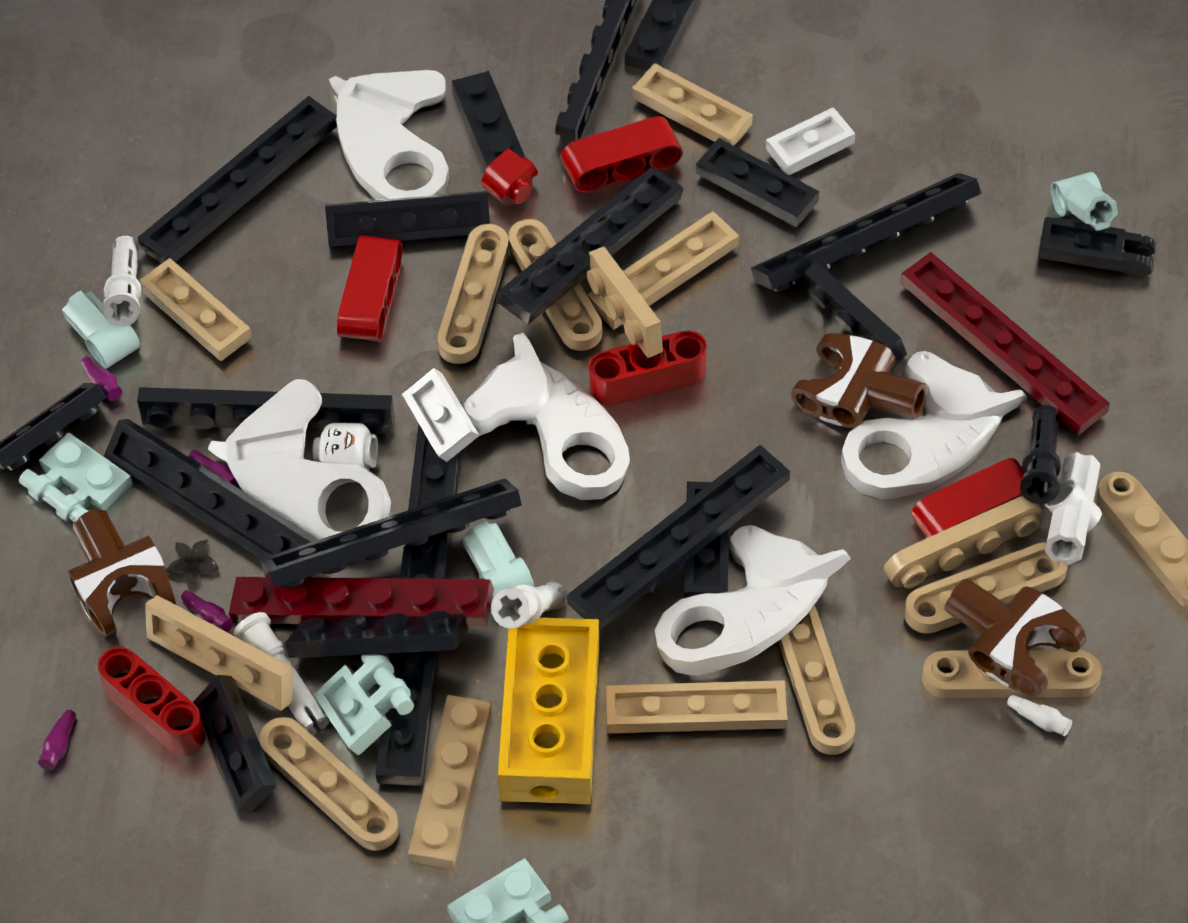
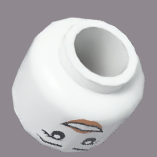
M330 423L324 428L321 437L314 439L313 459L316 462L361 465L369 470L377 464L378 440L375 434H370L369 429L364 424Z

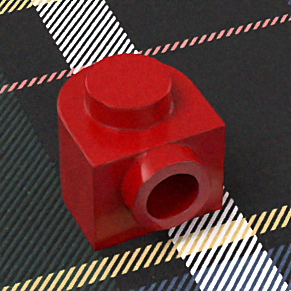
M508 148L487 167L482 176L481 185L505 206H512L515 203L521 204L529 197L533 190L532 179L538 175V171L528 158L524 156L519 157Z

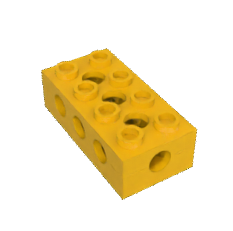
M539 617L530 624H524L517 628H508L498 764L500 801L591 804L599 664V619Z

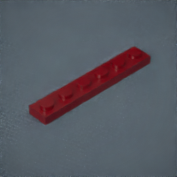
M929 252L901 273L900 283L1039 403L1056 408V415H1060V421L1074 433L1080 435L1108 413L1110 403L932 252Z
M236 577L228 614L233 623H240L252 614L264 612L270 618L271 624H300L306 619L316 617L323 618L324 621H341L355 615L364 616L366 619H378L395 613H404L407 617L425 616L435 611H446L449 615L465 614L468 626L488 627L494 587L491 579L306 577L305 582L292 588H281L279 586L275 588L266 577Z

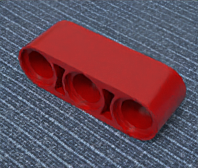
M657 116L576 140L563 149L561 160L575 189L580 193H590L636 179L652 166L659 171L668 169L679 162L683 151L667 119Z
M359 236L337 318L338 337L375 342L381 341L402 261L403 248L401 240Z
M687 330L662 336L663 352L647 358L638 344H629L599 352L589 362L590 394L601 405L608 406L696 384L704 378L706 373V340L701 334Z
M1008 458L922 498L912 508L911 517L925 537L929 538L1023 496L1020 491V482L1024 475L1022 466L1015 458Z
M110 648L101 655L98 661L99 675L106 696L115 705L176 755H192L202 747L205 734L199 709L189 698L128 648ZM119 673H128L124 677L114 678ZM149 699H159L158 701L152 704H143L145 701ZM180 725H190V727H188L185 730H174L176 727Z

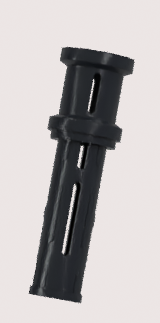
M1049 405L1039 406L1033 412L1030 451L1023 457L1022 462L1024 475L1021 478L1020 491L1026 500L1036 504L1049 503L1054 500L1058 495L1060 487L1057 476L1060 474L1061 460L1056 454L1060 415H1056L1057 409ZM1045 483H1047V491H1046V492H1045Z

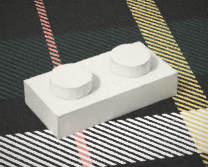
M833 107L766 139V150L784 173L791 175L855 143V133Z
M435 368L402 394L438 457L446 462L480 436L444 375Z

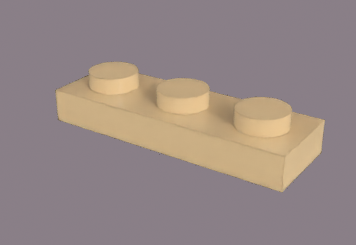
M655 63L632 88V98L714 142L721 138L735 146L753 123V114Z
M605 247L589 252L591 270L587 271V279L592 291L595 294L600 293L611 317L613 319L619 318L624 325L629 341L633 345L638 344L647 358L662 353L661 321Z
M171 258L139 280L141 292L218 360L222 361L252 338L251 329Z

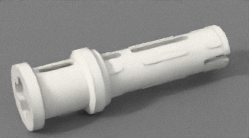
M120 236L116 239V243L113 242L111 277L106 280L104 285L105 300L102 309L105 319L111 324L128 326L133 324L140 315L139 299L141 297V284L136 279L139 244L133 237Z
M549 582L538 587L520 584L513 588L499 591L491 603V612L494 620L499 625L505 628H517L524 624L527 625L535 622L543 612L562 608L567 601L566 590L558 591L563 587L558 582Z
M259 612L246 617L235 627L233 636L293 667V702L288 707L298 723L311 735L316 734L317 731L310 717H313L320 730L324 729L329 723V718L289 661L286 643L278 640L269 627L271 620L264 612Z

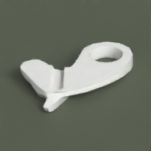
M418 70L362 75L349 78L348 81L337 76L329 79L330 85L338 97L336 122L343 154L358 183L375 200L446 194L449 184V168L442 152L411 133L402 125L420 108L433 106L443 101L446 95V81L442 74L435 70ZM413 163L422 165L432 173L431 180L417 190L405 191L396 189L386 180L389 172L402 164Z
M524 333L515 335L513 337L515 357L503 364L497 365L480 386L461 403L478 434L483 435L491 432L496 427L507 424L510 420H527L526 424H534L538 430L543 450L546 477L560 492L579 500L603 499L619 490L630 464L628 446L618 424L585 389L569 377L540 362ZM575 445H589L602 451L609 459L611 467L606 472L598 475H584L571 469L563 459L562 453L567 448Z
M927 351L916 352L910 355L903 365L902 377L926 384L927 396L924 404V416L915 419L880 418L866 420L850 431L843 446L841 456L845 479L860 494L880 500L900 498L931 490L969 466L984 451L1001 424L1002 416L1017 408L1027 399V396L1023 390L996 393L979 375L957 368L933 353ZM886 442L904 450L909 457V464L902 471L895 474L881 475L873 473L864 467L859 460V454L869 445Z
M295 379L247 417L227 438L226 442L211 441L208 450L228 463L230 471L243 492L319 540L341 533L340 531H335L330 526L325 510L330 494L338 486L347 482L360 483L366 490L369 499L368 512L364 520L357 527L389 517L391 500L385 484L368 469L361 465L324 463L304 459L306 429L309 421L317 414L322 404V396L314 384L307 380Z
M752 525L740 527L730 537L729 554L736 563L745 568L747 586L731 592L704 593L683 598L663 612L655 628L657 647L662 660L676 673L700 676L753 658L784 637L809 613L825 590L828 577L851 559L845 550H837L818 555L800 541L776 536ZM711 620L724 625L721 635L713 643L705 647L687 649L676 644L679 634L687 626L695 622Z

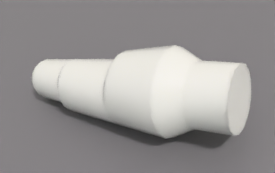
M1011 695L1008 698L1007 705L1046 732H1056L1066 736L1071 729L1072 720L1062 716L1058 709L1044 704L1039 705L1015 695Z

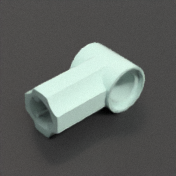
M1087 172L1058 180L1051 184L1052 201L1057 213L1061 217L1074 214L1095 230H1102L1110 227L1111 221L1118 215L1117 202L1102 191L1100 182L1094 172Z
M79 291L69 298L67 305L62 309L64 318L85 340L91 356L102 369H107L141 347L139 338L131 325L116 326L111 324L103 315L102 302L92 291L87 293Z
M482 522L473 526L468 534L463 536V545L479 572V579H491L494 587L493 598L499 591L513 588L520 584H529L535 587L526 563L521 557L515 558L496 523Z

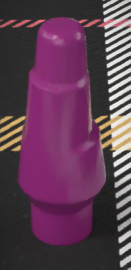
M90 356L83 357L81 363L91 382L99 384L108 400H118L122 395V389L117 384V378L108 370L102 369Z
M192 450L189 453V458L238 488L239 484L227 465L219 461H213L197 450Z
M185 590L182 593L181 599L197 617L214 624L227 633L232 629L233 620L225 614V610L212 602H206L189 590Z
M66 710L41 746L42 754L38 760L39 766L43 769L54 770L58 760L64 757L69 743L68 736L76 718L74 711Z

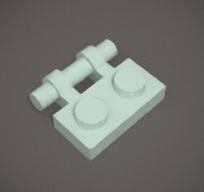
M69 432L39 460L42 470L46 472L45 475L41 474L38 476L30 469H27L19 478V483L29 489L28 494L40 503L47 502L56 509V514L69 523L76 522L81 515L88 512L86 509L90 505H93L98 510L106 511L133 485L131 476ZM64 485L72 490L74 494L65 495L58 489Z
M363 654L361 660L364 665L356 672L345 664L313 694L347 747L358 756L391 726V723L384 715L391 708H395L399 714L406 715L414 707V703L410 699L409 688L402 679L395 678L393 675L394 667L384 655ZM375 684H379L380 688L371 696L368 690Z
M525 858L447 905L448 914L454 923H515L522 918H525L527 923H565L568 921V916L560 904L547 912L539 909L551 901V894Z

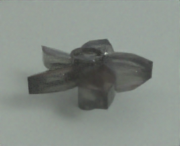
M208 540L198 541L193 545L192 550L188 545L176 542L175 551L180 559L172 562L166 569L167 574L174 575L185 572L187 583L194 588L199 580L200 572L210 574L219 570V567L208 556L210 552Z

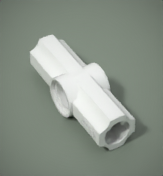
M1075 452L1065 457L1058 495L1049 503H1044L1052 513L1045 553L1053 562L1060 561L1070 565L1081 560L1087 532L1095 527L1101 518L1102 511L1093 501L1100 463L1093 455H1082Z

